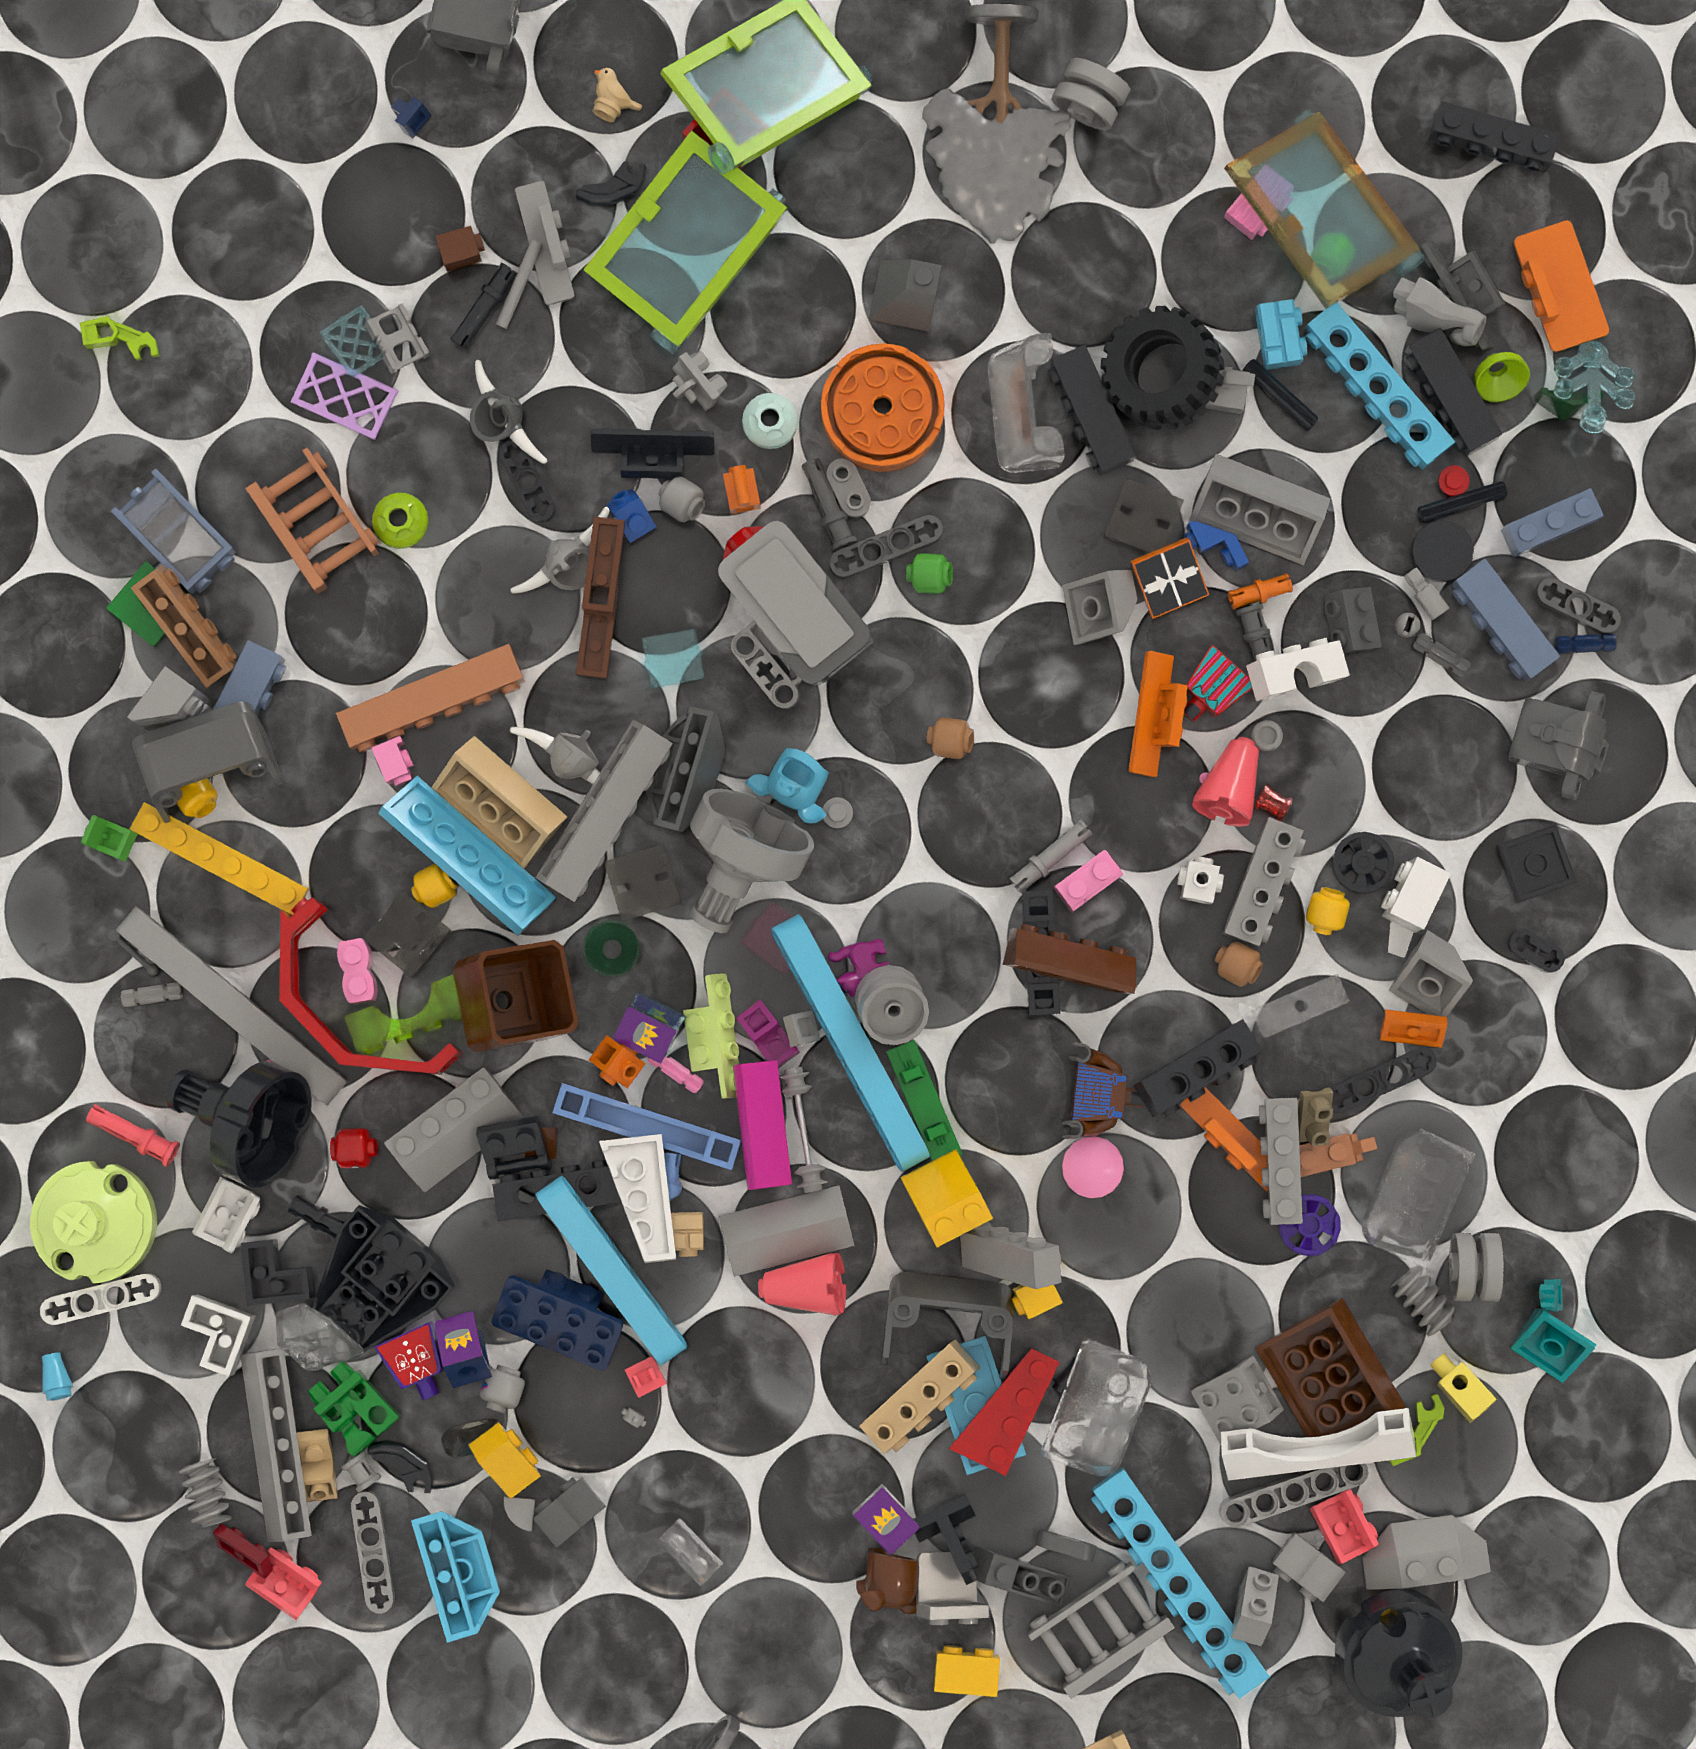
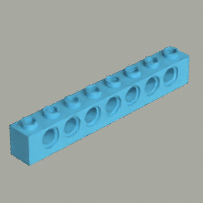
M1122 1467L1091 1488L1095 1493L1091 1500L1101 1514L1107 1511L1114 1520L1109 1526L1119 1540L1126 1537L1132 1546L1127 1551L1138 1566L1141 1563L1145 1564L1150 1572L1145 1577L1154 1590L1157 1592L1159 1589H1162L1168 1597L1164 1604L1175 1618L1180 1614L1186 1625L1182 1629L1192 1644L1198 1640L1204 1648L1200 1655L1210 1669L1216 1666L1223 1675L1218 1681L1228 1695L1235 1692L1240 1699L1270 1678L1247 1643L1231 1638L1232 1622ZM1121 1498L1131 1501V1510L1125 1515H1119L1115 1512V1503ZM1139 1524L1147 1525L1150 1530L1149 1536L1142 1541H1138L1133 1537V1530ZM1157 1550L1167 1552L1168 1559L1163 1566H1154L1151 1563V1556ZM1175 1576H1182L1186 1580V1586L1180 1592H1173L1169 1588V1583ZM1194 1602H1200L1204 1605V1612L1198 1618L1188 1616V1607ZM1212 1628H1218L1222 1631V1638L1216 1644H1210L1206 1641V1634ZM1230 1654H1237L1240 1656V1665L1233 1670L1226 1669L1224 1666L1225 1658Z

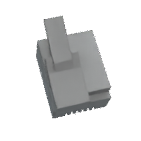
M1225 367L1223 370H1219V373L1224 377L1222 386H1216L1215 392L1219 395L1214 403L1209 401L1205 407L1211 410L1242 414L1247 386H1254L1255 374L1232 370V367Z

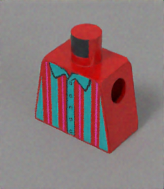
M1214 645L1208 649L1186 684L1188 685L1187 694L1191 699L1186 704L1184 715L1192 722H1196L1206 710L1212 717L1216 718L1252 689L1250 678Z

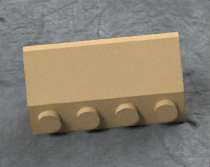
M475 736L453 754L431 787L524 869L552 839L567 818L562 811Z

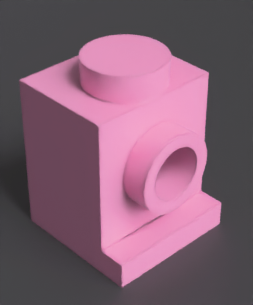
M401 736L371 748L387 784L394 783L395 787L413 780L409 767L414 765L407 749L401 750L400 748L405 745Z

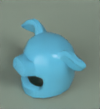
M786 748L774 765L769 777L755 774L748 778L745 783L756 794L760 796L770 794L780 804L797 810L799 817L805 823H818L826 816L823 808L816 805L815 802L823 789L829 772L812 756L801 750Z

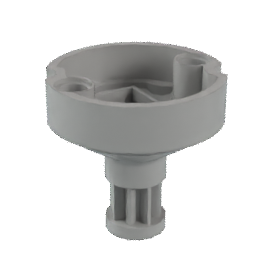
M711 789L705 792L690 822V827L714 863L706 878L708 884L699 902H695L689 912L691 918L708 930L717 933H727L733 923L731 917L740 899L745 898L753 882L792 881L799 878L814 849V842L810 834L799 828L794 823L795 820L758 798L728 789Z

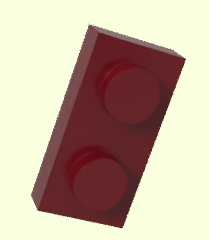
M220 1523L213 1531L218 1548L264 1579L273 1571L269 1559L270 1553L267 1549L258 1543L253 1545L248 1542L245 1535L237 1528L232 1527V1529H229Z

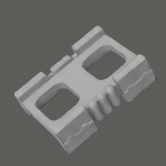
M403 303L381 315L366 320L365 327L372 340H376V344L382 350L381 354L384 355L382 359L391 374L430 355L422 338H418L413 324H410L412 321ZM390 315H395L402 328L390 335L384 334L379 321ZM408 341L412 344L416 356L401 362L398 360L393 348Z

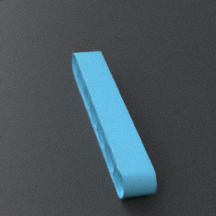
M561 1175L537 1192L536 1197L541 1206L657 1362L663 1365L685 1350L688 1345L681 1333L569 1182Z

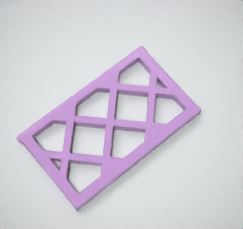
M313 352L291 403L375 440L394 398L398 394V390ZM317 361L331 367L333 374L316 380L313 370ZM346 374L360 380L362 387L345 392L340 377ZM336 379L341 395L324 401L319 384ZM311 387L315 388L320 401L314 405L300 399L303 391ZM379 388L389 394L384 403L375 406L369 390ZM365 392L370 408L353 414L348 398ZM344 400L349 416L344 418L338 417L328 412L326 406ZM373 413L376 422L372 431L357 425L356 419Z

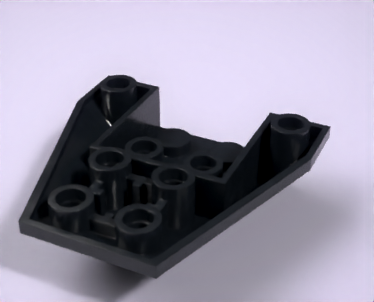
M358 1205L338 1231L309 1318L355 1357H358L434 1311L455 1285L440 1256L395 1218Z

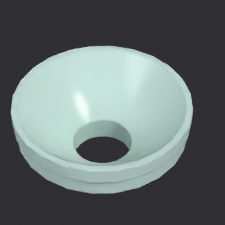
M775 393L761 394L752 399L746 406L742 419L743 429L748 439L756 446L764 449H777L789 443L795 436L798 427V415L793 404L784 396ZM768 409H773L779 414L778 423L771 427L765 426L761 422V414Z

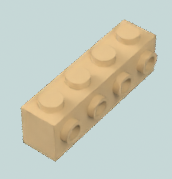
M955 1339L860 1425V1428L883 1454L891 1449L896 1453L910 1441L906 1436L914 1428L919 1432L932 1421L929 1416L936 1408L942 1411L955 1400L951 1395L959 1387L964 1391L978 1379L974 1373L981 1367Z

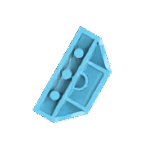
M443 1511L411 1520L447 1643L477 1634L500 1593L482 1530Z

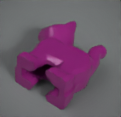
M881 938L871 940L870 942L850 944L841 948L836 953L830 952L828 954V960L837 963L847 957L850 959L855 971L846 972L837 979L841 990L849 994L850 997H855L857 985L866 974L875 968L889 965L888 961L877 963L875 960L877 953L886 954Z

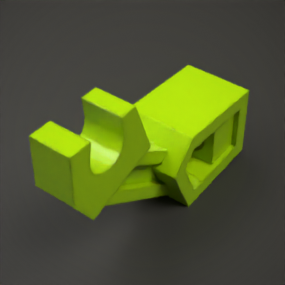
M109 316L80 322L83 345L87 349L116 346L119 340L126 342L137 361L142 360L141 350L144 347H150L153 358L160 357L157 341L148 331L142 333L111 320ZM111 327L112 336L101 338L99 328Z
M1437 1393L1430 1396L1434 1403L1433 1408L1430 1410L1424 1409L1422 1401L1415 1403L1416 1419L1418 1422L1413 1430L1416 1457L1421 1455L1423 1445L1437 1422L1443 1419L1444 1406ZM1415 1457L1388 1461L1390 1465L1396 1466Z

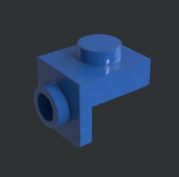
M633 489L618 492L612 497V501L607 503L615 519L625 520L624 534L630 543L656 528L644 504Z

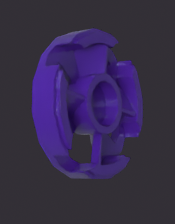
M1315 1194L1301 1195L1303 1224H1278L1279 1234L1284 1244L1293 1252L1304 1256H1318L1329 1250L1337 1242L1341 1231L1340 1216L1335 1207L1326 1198ZM1323 1204L1329 1212L1319 1217L1316 1213L1320 1205ZM1321 1231L1331 1236L1324 1245L1321 1244L1317 1237ZM1298 1232L1304 1236L1299 1247L1289 1240L1290 1237Z

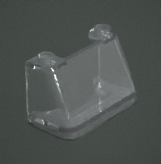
M1051 333L1034 334L996 351L989 359L988 374L999 465L1007 472L1017 473L1060 468L1065 456L1063 439L1060 432L1049 426L1036 427L1031 379L1036 378L1038 367L1048 363L1052 356L1053 344Z

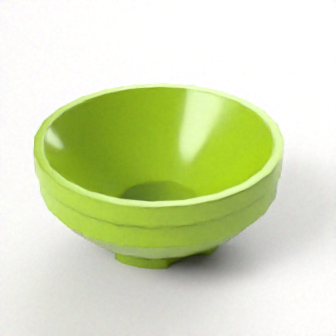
M1511 352L1494 353L1489 355L1476 369L1474 385L1484 400L1503 402L1512 399L1524 390L1530 379V369L1524 359L1518 354ZM1497 362L1505 363L1501 370L1497 372L1489 371L1493 364Z
M393 493L385 496L376 505L372 516V525L376 536L381 542L392 548L404 549L414 546L422 540L426 534L429 519L427 511L419 499L407 493ZM396 509H402L407 513V522L399 527L393 526L389 520L391 512Z

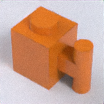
M746 465L729 468V473H724L723 479L730 514L761 509L753 468L747 469Z

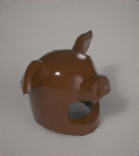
M868 1548L866 1578L856 1581V1589L864 1605L873 1612L879 1611L882 1607L899 1609L904 1614H915L919 1582V1561L896 1554H889L881 1548Z

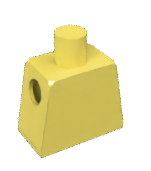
M1443 1353L1430 1365L1442 1378L1437 1384L1438 1387L1470 1424L1497 1400L1463 1362L1456 1367L1446 1354ZM1456 1378H1461L1466 1384V1388L1457 1390L1452 1381Z

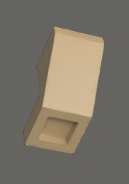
M328 1429L297 1432L306 1501H323L338 1498L333 1448Z

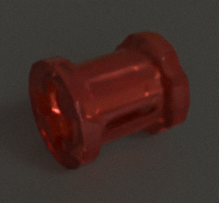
M1266 783L1253 808H1262L1276 816V820L1282 821L1294 798L1291 796L1286 798L1272 790L1271 785Z

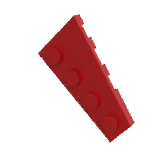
M1030 1348L982 1409L969 1422L959 1437L955 1439L949 1449L1006 1476L1060 1362Z

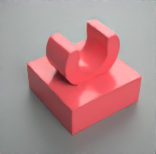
M653 1355L625 1369L638 1398L667 1384Z

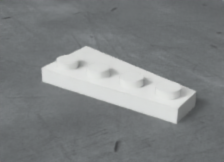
M662 1134L599 1141L644 1263L676 1260Z

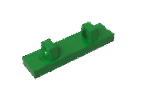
M915 1040L886 1051L920 1135L929 1151L931 1161L955 1149L959 1156L963 1153Z

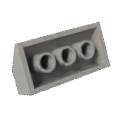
M1215 454L1189 521H1197L1235 534L1237 539L1304 566L1325 519L1331 498Z
M165 666L127 717L144 729L152 731L211 711L216 703Z
M483 1067L384 1144L406 1173L426 1193L481 1151L476 1135L477 1127L524 1118V1116L486 1067Z

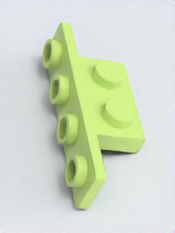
M726 974L706 975L705 981L709 1006L683 1010L686 1016L684 1021L691 1072L718 1068L721 1097L723 1099L735 1098L736 1089L733 1065L739 1064V1047L735 1039V1017L732 1013L730 1002L731 988Z

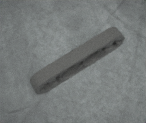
M925 515L842 548L831 556L830 570L838 578H850L939 541L942 536V523L936 516ZM925 522H929L931 526H937L933 537H929L928 534H922L918 536L920 543H914V535L909 528L915 527L916 533L924 529ZM904 533L908 536L910 542L905 549H896L892 545L891 540L895 534ZM874 544L880 548L881 555L877 560L869 561L864 557L863 550L867 545ZM858 550L859 560L863 566L857 567V561L848 565L849 570L847 572H844L842 568L836 569L835 565L838 564L839 557L843 556L845 560L855 557L852 551Z

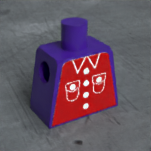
M432 1321L375 1346L377 1353L401 1389L415 1384L422 1401L439 1394L432 1376L444 1371Z

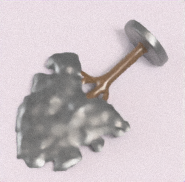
M1012 4L967 6L965 8V20L975 24L995 25L994 79L990 92L985 97L966 101L964 97L954 93L951 89H943L934 95L923 108L922 119L926 122L928 129L933 130L937 126L942 127V132L928 141L926 150L935 160L936 166L942 169L939 182L943 186L942 193L944 197L948 198L949 204L953 206L955 211L960 213L962 219L968 220L973 227L980 230L990 243H995L996 239L999 238L1014 241L1024 230L1023 220L1028 212L1034 215L1037 221L1041 222V219L1050 211L1054 187L1052 183L1040 179L1039 175L1040 172L1046 170L1048 165L1059 168L1064 163L1061 152L1057 148L1049 146L1059 134L1065 136V133L1071 127L1068 123L1071 118L1069 112L1062 109L1053 111L1031 107L1022 109L1018 100L1011 96L1009 91L1010 26L1036 23L1039 18V10L1030 6ZM992 101H996L997 114L995 119L992 121L985 119L982 115L985 107ZM1009 104H1012L1013 113L1008 112Z

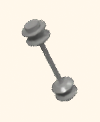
M802 1067L784 1070L785 1076L779 1077V1079L786 1081L787 1086L781 1093L787 1096H795L806 1166L799 1167L794 1172L802 1177V1183L797 1188L803 1187L804 1193L823 1190L822 1184L828 1183V1181L822 1180L820 1177V1173L825 1170V1167L820 1164L812 1165L801 1101V1094L807 1093L812 1088L811 1085L805 1084L804 1077L810 1073H803Z

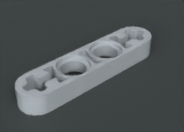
M364 1490L353 1498L351 1512L365 1602L370 1611L382 1614L393 1606L395 1592L381 1502L376 1493ZM363 1496L367 1497L368 1501L374 1502V1507L369 1509L370 1519L376 1516L377 1522H367L360 1525L359 1519L364 1520L366 1518L364 1509H358L357 1506L362 1502ZM368 1527L376 1529L379 1533V1540L374 1545H368L362 1539L363 1530ZM379 1559L382 1561L384 1571L380 1576H372L368 1573L367 1563L369 1560ZM386 1579L387 1585L381 1584L380 1587L382 1595H388L389 1600L384 1602V1607H379L378 1602L372 1601V1597L377 1595L376 1585L370 1588L369 1582H379Z

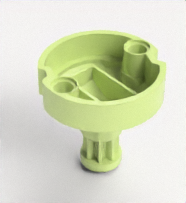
M95 1161L79 1162L56 1172L39 1190L31 1209V1237L35 1249L43 1262L58 1275L68 1280H76L83 1276H88L92 1283L108 1282L130 1273L145 1259L156 1236L157 1211L150 1191L143 1181L130 1170L118 1164L107 1165L102 1169L98 1167ZM120 1174L124 1175L128 1181V1186L123 1192L117 1191L114 1187V1180ZM65 1252L70 1253L74 1259V1264L69 1270L64 1269L60 1263V1258Z

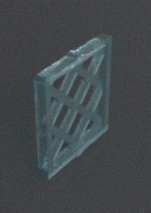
M362 305L347 315L339 317L336 322L320 331V335L351 378L368 367L374 366L384 356L380 354L375 358L371 357L373 347L379 348V345L374 343L372 338L370 342L359 340L361 330L367 331L366 327L362 325L363 316L366 320L371 318ZM355 314L360 315L358 324L347 322V319ZM336 326H342L340 336L329 334V331ZM346 327L357 329L355 339L344 337ZM330 339L339 340L338 349L335 348ZM343 341L354 343L352 353L341 351ZM358 344L369 346L367 356L356 354ZM342 356L351 358L350 367ZM355 359L366 360V364L358 369H353Z

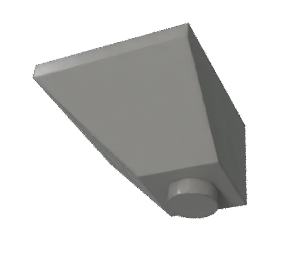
M1132 570L1106 571L1062 585L1074 645H1080L1124 631L1137 602Z
M1427 930L1411 952L1389 991L1428 1015L1447 1017L1473 980L1455 947Z

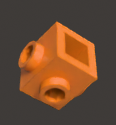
M608 1035L605 1036L588 1059L602 1070L599 1074L601 1078L612 1086L619 1082L627 1089L646 1064L636 1056L638 1052L623 1044L620 1045Z

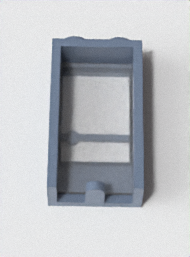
M155 468L151 472L155 477L143 489L140 487L134 489L130 494L132 499L120 511L114 507L111 512L166 569L170 568L176 573L180 583L192 595L196 591L200 593L211 584V576L218 570L224 571L235 560L233 556L237 552Z

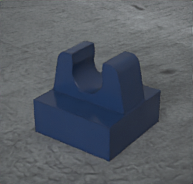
M415 97L408 104L398 98L391 106V109L397 112L396 115L398 117L395 119V122L412 139L431 117L424 104Z

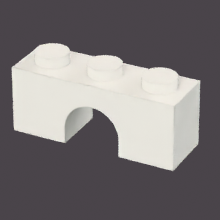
M1327 638L1310 642L1309 648L1301 649V645L1298 644L1282 649L1283 654L1275 656L1274 651L1256 655L1257 661L1246 666L1256 701L1281 696L1297 689L1294 680L1295 668L1304 673L1309 688L1334 683L1350 676L1340 640L1328 643Z

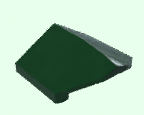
M1544 387L1534 395L1536 403L1562 421L1595 406L1603 399V392H1596L1594 394L1554 391Z

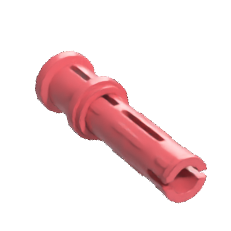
M94 1104L86 1118L87 1123L97 1126L113 1136L137 1147L139 1154L143 1156L148 1154L162 1161V1165L165 1167H169L180 1147V1142L176 1140L171 1142L157 1135V1131L154 1129L145 1130L97 1104Z

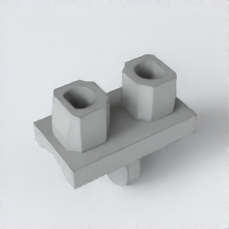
M702 351L690 356L685 352L679 356V361L672 368L677 374L673 381L679 387L673 395L677 400L686 396L691 404L697 400L702 408L707 411L714 406L719 396L726 389L727 383L718 374L709 380L705 377L702 371L707 369L710 364Z

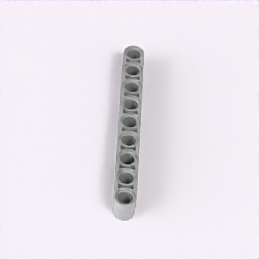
M135 906L117 927L116 931L275 1064L301 1074L307 1080L311 1094L328 1106L347 1083L343 1076L142 909Z

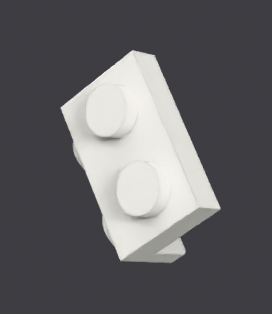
M220 1177L192 1233L222 1247L229 1253H233L235 1248H238L245 1238V1228L249 1220L254 1219L259 1211L260 1197L253 1191Z

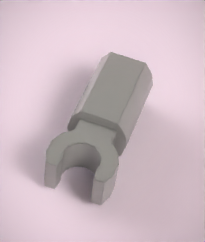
M1417 567L1404 576L1410 587L1417 593L1414 597L1431 620H1434L1449 609V606L1433 584L1428 585Z

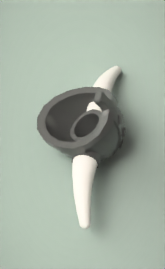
M476 360V379L482 395L475 401L470 413V426L473 433L480 440L487 442L500 441L509 437L528 455L542 464L547 463V458L531 443L521 426L523 413L519 400L498 392L489 381L481 361Z

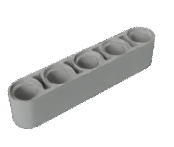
M1365 1463L1358 1464L1360 1473L1355 1479H1347L1345 1476V1468L1347 1466L1302 1471L1226 1498L1220 1504L1219 1515L1230 1527H1242L1357 1487L1366 1481L1369 1474L1368 1467ZM1321 1473H1328L1331 1479L1330 1485L1326 1489H1317L1315 1485L1316 1477ZM1297 1483L1301 1487V1494L1297 1499L1290 1500L1286 1497V1488L1290 1484ZM1261 1494H1269L1272 1498L1271 1506L1266 1510H1259L1256 1506V1500ZM1232 1504H1239L1242 1507V1515L1237 1520H1229L1226 1515L1228 1507Z

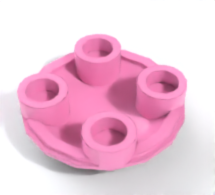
M1096 1136L1084 1137L1074 1142L1065 1152L1062 1162L1063 1177L1069 1188L1076 1194L1087 1198L1103 1197L1113 1192L1121 1182L1124 1172L1123 1158L1117 1147L1107 1139Z

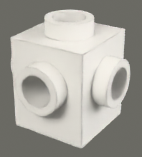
M1197 856L1195 861L1189 860L1186 867L1181 866L1177 885H1182L1180 899L1211 905L1214 901L1215 892L1220 893L1223 885L1224 875L1219 874L1220 866L1213 865V859ZM1197 875L1203 876L1205 880L1204 884H1199L1197 882Z

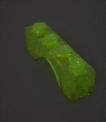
M450 975L432 982L428 1003L422 1011L413 1017L392 1019L374 1005L344 1016L356 1051H365L366 1055H370L383 1050V1043L394 1040L396 1044L412 1039V1032L423 1028L424 1032L427 1033L441 1028V1021L452 1017L454 1022L462 1020L454 976Z

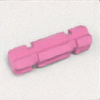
M665 1055L661 1064L650 1058L647 1059L656 1068L658 1066L662 1068V1072L679 1084H685V1088L696 1094L704 1084L702 1078L696 1074L692 1075L689 1069L672 1057L668 1058Z

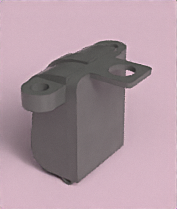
M434 0L426 32L431 34L432 41L440 46L489 55L486 73L499 76L503 60L509 54L512 37L517 30L521 0Z
M1592 691L1589 695L1585 711L1537 699H1525L1512 740L1508 761L1565 776L1562 797L1576 800L1583 781H1589L1593 776L1594 770L1601 773L1609 747V743L1604 739L1606 720L1602 718L1606 695Z

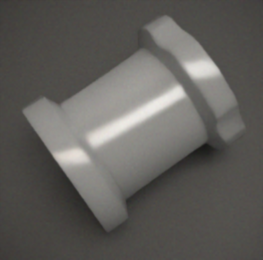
M364 1451L341 1466L343 1471H348L356 1483L358 1493L381 1478L379 1473L375 1474L365 1459L366 1453Z

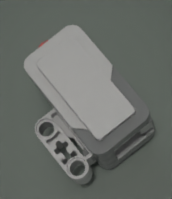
M773 521L766 526L744 527L728 539L718 573L724 584L754 620L735 635L731 642V649L737 659L777 707L791 708L796 705L800 697L797 685L802 681L813 686H820L827 682L875 642L873 633L784 523ZM745 637L751 638L754 642V650L748 655H743L738 650L739 641ZM772 655H777L789 669L790 677ZM761 663L765 665L771 663L773 665L770 670L771 674L776 679L779 678L780 674L784 678L775 683L771 690L767 688V685L772 684L770 679L764 675L761 677L758 675L761 671L759 667ZM782 686H789L793 690V698L788 703H781L777 699V690Z

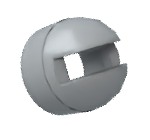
M1403 613L1395 621V631L1403 638L1413 637L1420 629V620L1413 613ZM1408 617H1410L1413 621L1409 632H1406L1404 628Z

